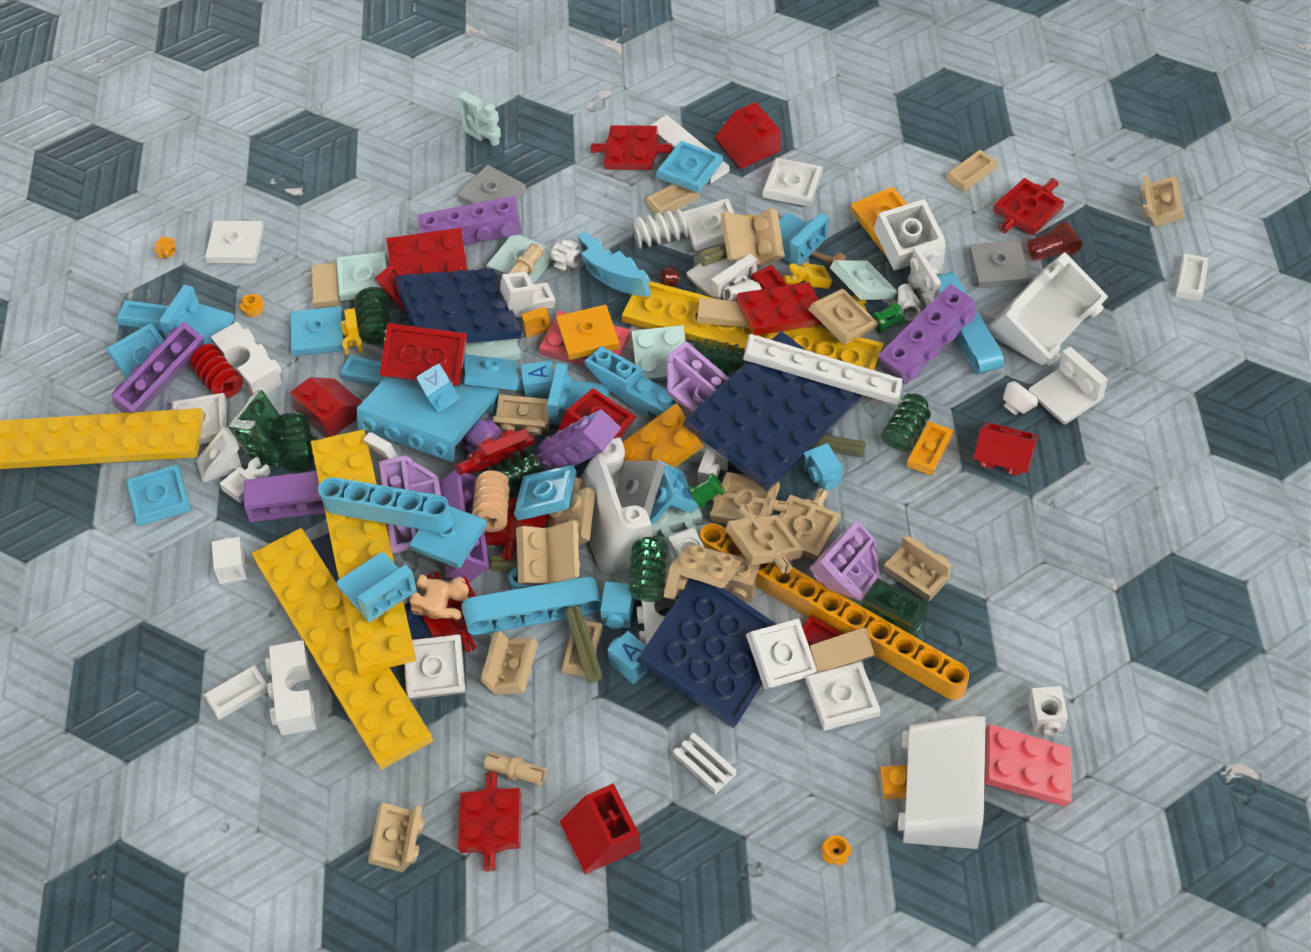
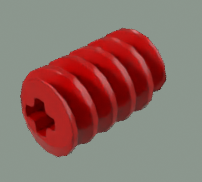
M210 343L204 344L194 351L190 359V367L212 394L224 393L226 399L241 390L243 378L238 375V372L233 369L232 365L228 363L227 359L223 357L215 345Z

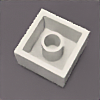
M925 199L879 213L874 226V231L894 271L910 266L913 247L942 238L944 243L946 242Z

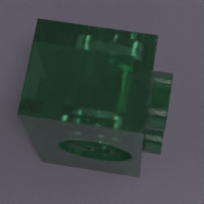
M879 578L875 580L862 601V607L914 637L917 636L926 622L927 603Z

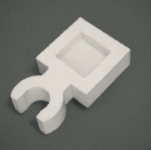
M256 457L249 462L246 470L238 467L220 482L221 489L241 503L244 501V480L268 477L270 474L269 466L266 464L261 469H257L261 464L259 458Z

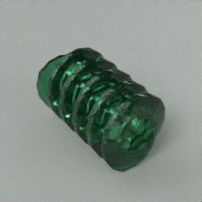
M379 287L364 288L356 294L354 299L359 336L368 344H381L385 342L387 324L390 323L386 293Z
M698 338L695 341L694 348L719 370L723 368V373L726 376L731 373L732 369L733 374L736 373L748 362L743 360L746 346L743 352H740L739 344L737 343L732 350H729L728 342H725L723 347L719 348L718 340L714 341L712 347L709 346L708 338L704 339L702 345H699Z
M908 393L903 396L902 401L898 404L893 416L880 435L886 445L901 452H910L913 449V444L917 442L922 429L931 418V412L928 408L929 404L922 395Z
M300 412L282 414L275 420L283 465L291 471L304 470L314 459L311 446L313 437L310 432L308 416Z
M525 449L520 450L519 456L512 454L510 461L506 458L501 459L500 466L497 463H493L490 466V470L487 468L481 469V473L492 470L505 474L508 478V486L511 493L514 492L513 483L521 487L523 476L542 472L534 453L531 450L528 452Z
M640 538L631 546L629 593L637 600L651 603L661 601L664 598L663 589L665 588L664 579L666 578L664 570L666 569L667 543L661 538Z

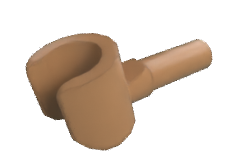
M817 251L812 252V257L825 261L829 267L833 261L846 259V256L841 252L833 257Z

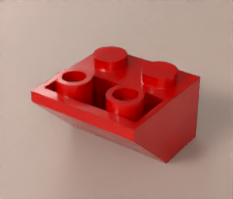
M614 783L585 795L560 820V825L585 875L641 850L640 834Z

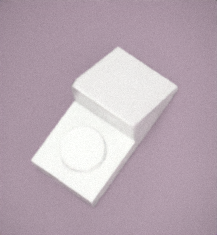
M223 427L197 458L196 464L201 481L207 482L227 476L238 467L242 468L237 453L239 446L232 428Z

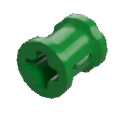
M895 302L889 304V308L880 312L874 311L870 314L877 321L878 325L875 329L880 334L884 333L886 328L895 324H903L905 321L900 306Z
M710 473L708 479L699 485L689 487L692 497L701 508H704L706 502L718 494L723 495L726 493L714 473Z

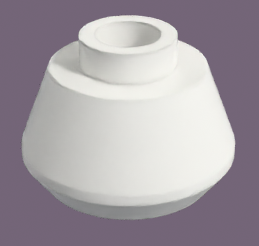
M1015 381L1007 383L1003 395L1006 403L1003 406L1013 414L1017 415L1019 411L1025 414L1038 405V398Z

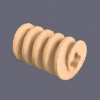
M485 471L475 481L472 515L486 520L487 527L484 531L498 532L507 525L508 494L510 488L508 486V478L499 471Z

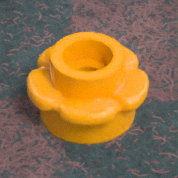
M162 236L156 242L153 251L158 254V258H170L174 255L177 249L175 239Z
M258 294L244 296L239 304V309L248 317L260 315L264 307V301Z
M839 835L829 837L821 846L822 857L829 864L843 865L848 861V856L852 854V848L848 841ZM838 849L839 853L836 854L833 850Z

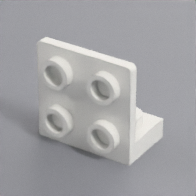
M942 238L913 247L908 283L917 292L924 309L940 293L941 282L937 275L942 274L946 248Z
M749 254L736 262L729 261L727 258L707 266H702L700 263L687 271L686 274L687 278L707 296L724 300L722 292L725 287L749 280L751 275L757 272V259Z
M1068 347L1062 351L1059 368L1031 386L1029 392L1038 398V402L1065 425L1104 398L1108 378L1072 347Z

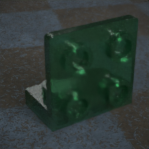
M257 389L229 424L228 428L251 460L257 457L261 465L267 464L277 467L283 460L274 443L286 429L287 425L263 390Z

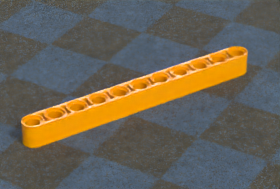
M708 524L701 529L700 540L704 548L731 555L738 554L739 557L745 558L727 533L726 528L718 524ZM773 562L760 564V568L763 569L758 571L756 588L809 618L810 615H813L844 634L863 627L866 628L875 657L948 699L957 700L965 695L969 671L962 663L843 595L828 590L825 585L792 567L790 572L783 574ZM832 608V609H835V610L829 611V610H826V609ZM856 622V623H859V624H858V625H853V624H850V623ZM876 636H880V637H883L884 639H877V638H875V637H876ZM899 651H907V652H909V653L905 654V653H901V652H899ZM924 665H931L934 668H927ZM955 679L958 680L959 683H953L950 680Z

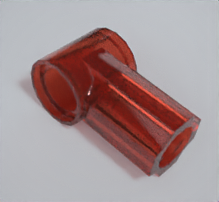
M1064 222L1057 225L1051 233L1028 240L1027 246L1031 258L1038 261L1064 252L1071 256L1082 248L1083 241L1071 224Z

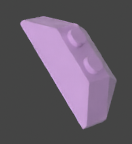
M686 341L668 354L667 394L690 414L729 379L728 376Z
M404 455L379 461L382 486L442 496L438 476L413 462L408 456ZM388 524L392 553L411 550L409 544L419 529Z
M856 520L825 549L809 569L813 572L815 579L824 584L828 590L860 601L880 578L878 558L875 552L877 548L876 540Z

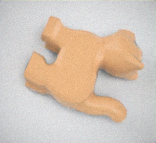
M420 575L417 582V587H421L420 594L415 592L410 599L412 613L415 615H426L431 619H461L462 613L456 608H447V604L450 598L460 602L469 599V588L465 583V579L456 577L446 582L440 579H428L425 575Z

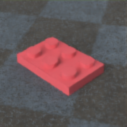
M558 311V313H557L556 316L563 315V314H567V313H566V312H563V311ZM555 316L539 347L540 355L587 367L585 360L589 356L573 360L568 359ZM613 325L620 349L612 350V352L621 356L630 339V329Z
M990 724L985 728L984 784L1065 807L1071 803L1070 747Z

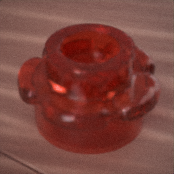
M672 265L662 267L660 283L670 287L678 285L680 280L679 271L675 270Z

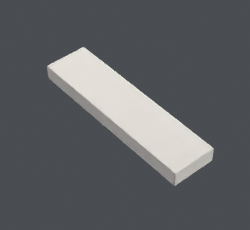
M668 115L650 125L658 127L657 139L663 144L672 143L673 150L680 141L709 150ZM723 161L708 182L713 183L729 172V165Z

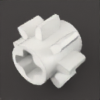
M563 239L562 243L557 242L551 251V259L556 261L554 267L563 271H570V268H576L582 257V252L577 250L579 244L569 239Z

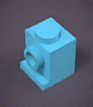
M828 443L804 453L802 469L804 472L809 473L813 482H817L820 488H823L822 491L824 489H833L842 483L843 467Z

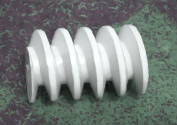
M680 209L674 210V216L670 211H665L664 218L660 213H656L654 220L651 215H647L645 223L641 217L636 218L635 225L633 224L638 249H642L643 241L646 242L648 247H651L652 239H655L657 244L661 245L662 237L666 239L667 243L671 242V235H674L677 241L680 240L681 233H684L686 238H688L686 220Z

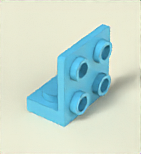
M786 213L779 220L785 257L782 259L800 266L828 238L829 217L820 213L814 220H810L807 223L791 213Z
M184 284L159 320L165 339L173 328H178L184 321L204 337V344H213L211 336L229 327L235 318L233 313L199 304L194 288Z
M557 363L547 403L549 424L560 425L566 410L592 388L608 398L610 390L603 384L573 381V376L568 373V365Z
M660 460L658 461L665 464V469L649 517L652 525L670 506L690 514L698 508L696 501L690 493L683 471Z
M385 552L379 553L337 581L338 588L369 623L417 591L413 572L409 567L404 565L399 569Z

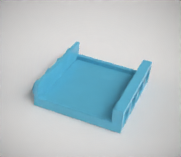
M461 375L460 387H455L461 399L438 413L427 398L419 382L384 378L358 406V429H364L365 432H372L379 437L454 462L455 446L484 412L494 414L497 410L498 389L465 385L464 376Z

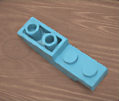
M586 231L577 235L583 251L581 254L587 271L605 285L624 293L644 297L651 295L648 286L650 283L648 275L644 270L637 268L631 257L626 258L620 251L612 254L609 249L605 250L597 237L592 238Z
M601 346L585 360V365L604 386L642 415L649 417L653 413L659 416L676 403L683 409L678 402L667 394V389L643 377V368Z

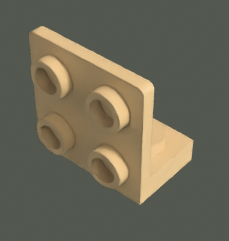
M770 208L754 217L726 211L721 213L729 261L736 262L751 254L757 259V266L765 267L785 257L776 209Z
M569 521L549 528L528 526L516 528L518 584L544 585L579 577L580 561L577 521Z
M688 545L669 567L664 597L675 600L684 590L690 579L724 588L739 570L741 561L735 560L728 554H716L707 551L706 548L700 545Z

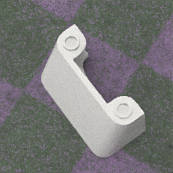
M1064 252L1036 275L987 328L996 340L1040 365L1047 363L1050 366L1061 356L1058 352L1061 349L1060 345L1089 315L1094 318L1103 310L1104 307L1101 304L1108 296Z
M621 437L612 439L603 452L593 456L580 477L582 480L581 489L588 487L596 491L589 544L597 567L602 572L608 574L654 563L652 524L648 513L644 508L636 505L622 508L616 493L625 457Z
M971 715L909 725L908 731H902L901 745L902 749H907L908 755L905 813L899 812L898 831H903V843L978 849L984 815L985 716Z

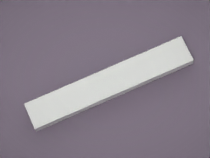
M750 334L748 337L743 360L897 405L900 399L903 381L901 378Z

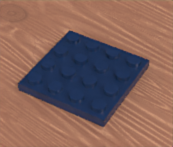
M482 268L479 270H457L453 272H431L395 276L394 284L411 326L466 333L467 343L521 338L522 329L513 310H509L494 269Z
M690 579L636 661L734 728L763 684L746 634L777 624L727 589Z

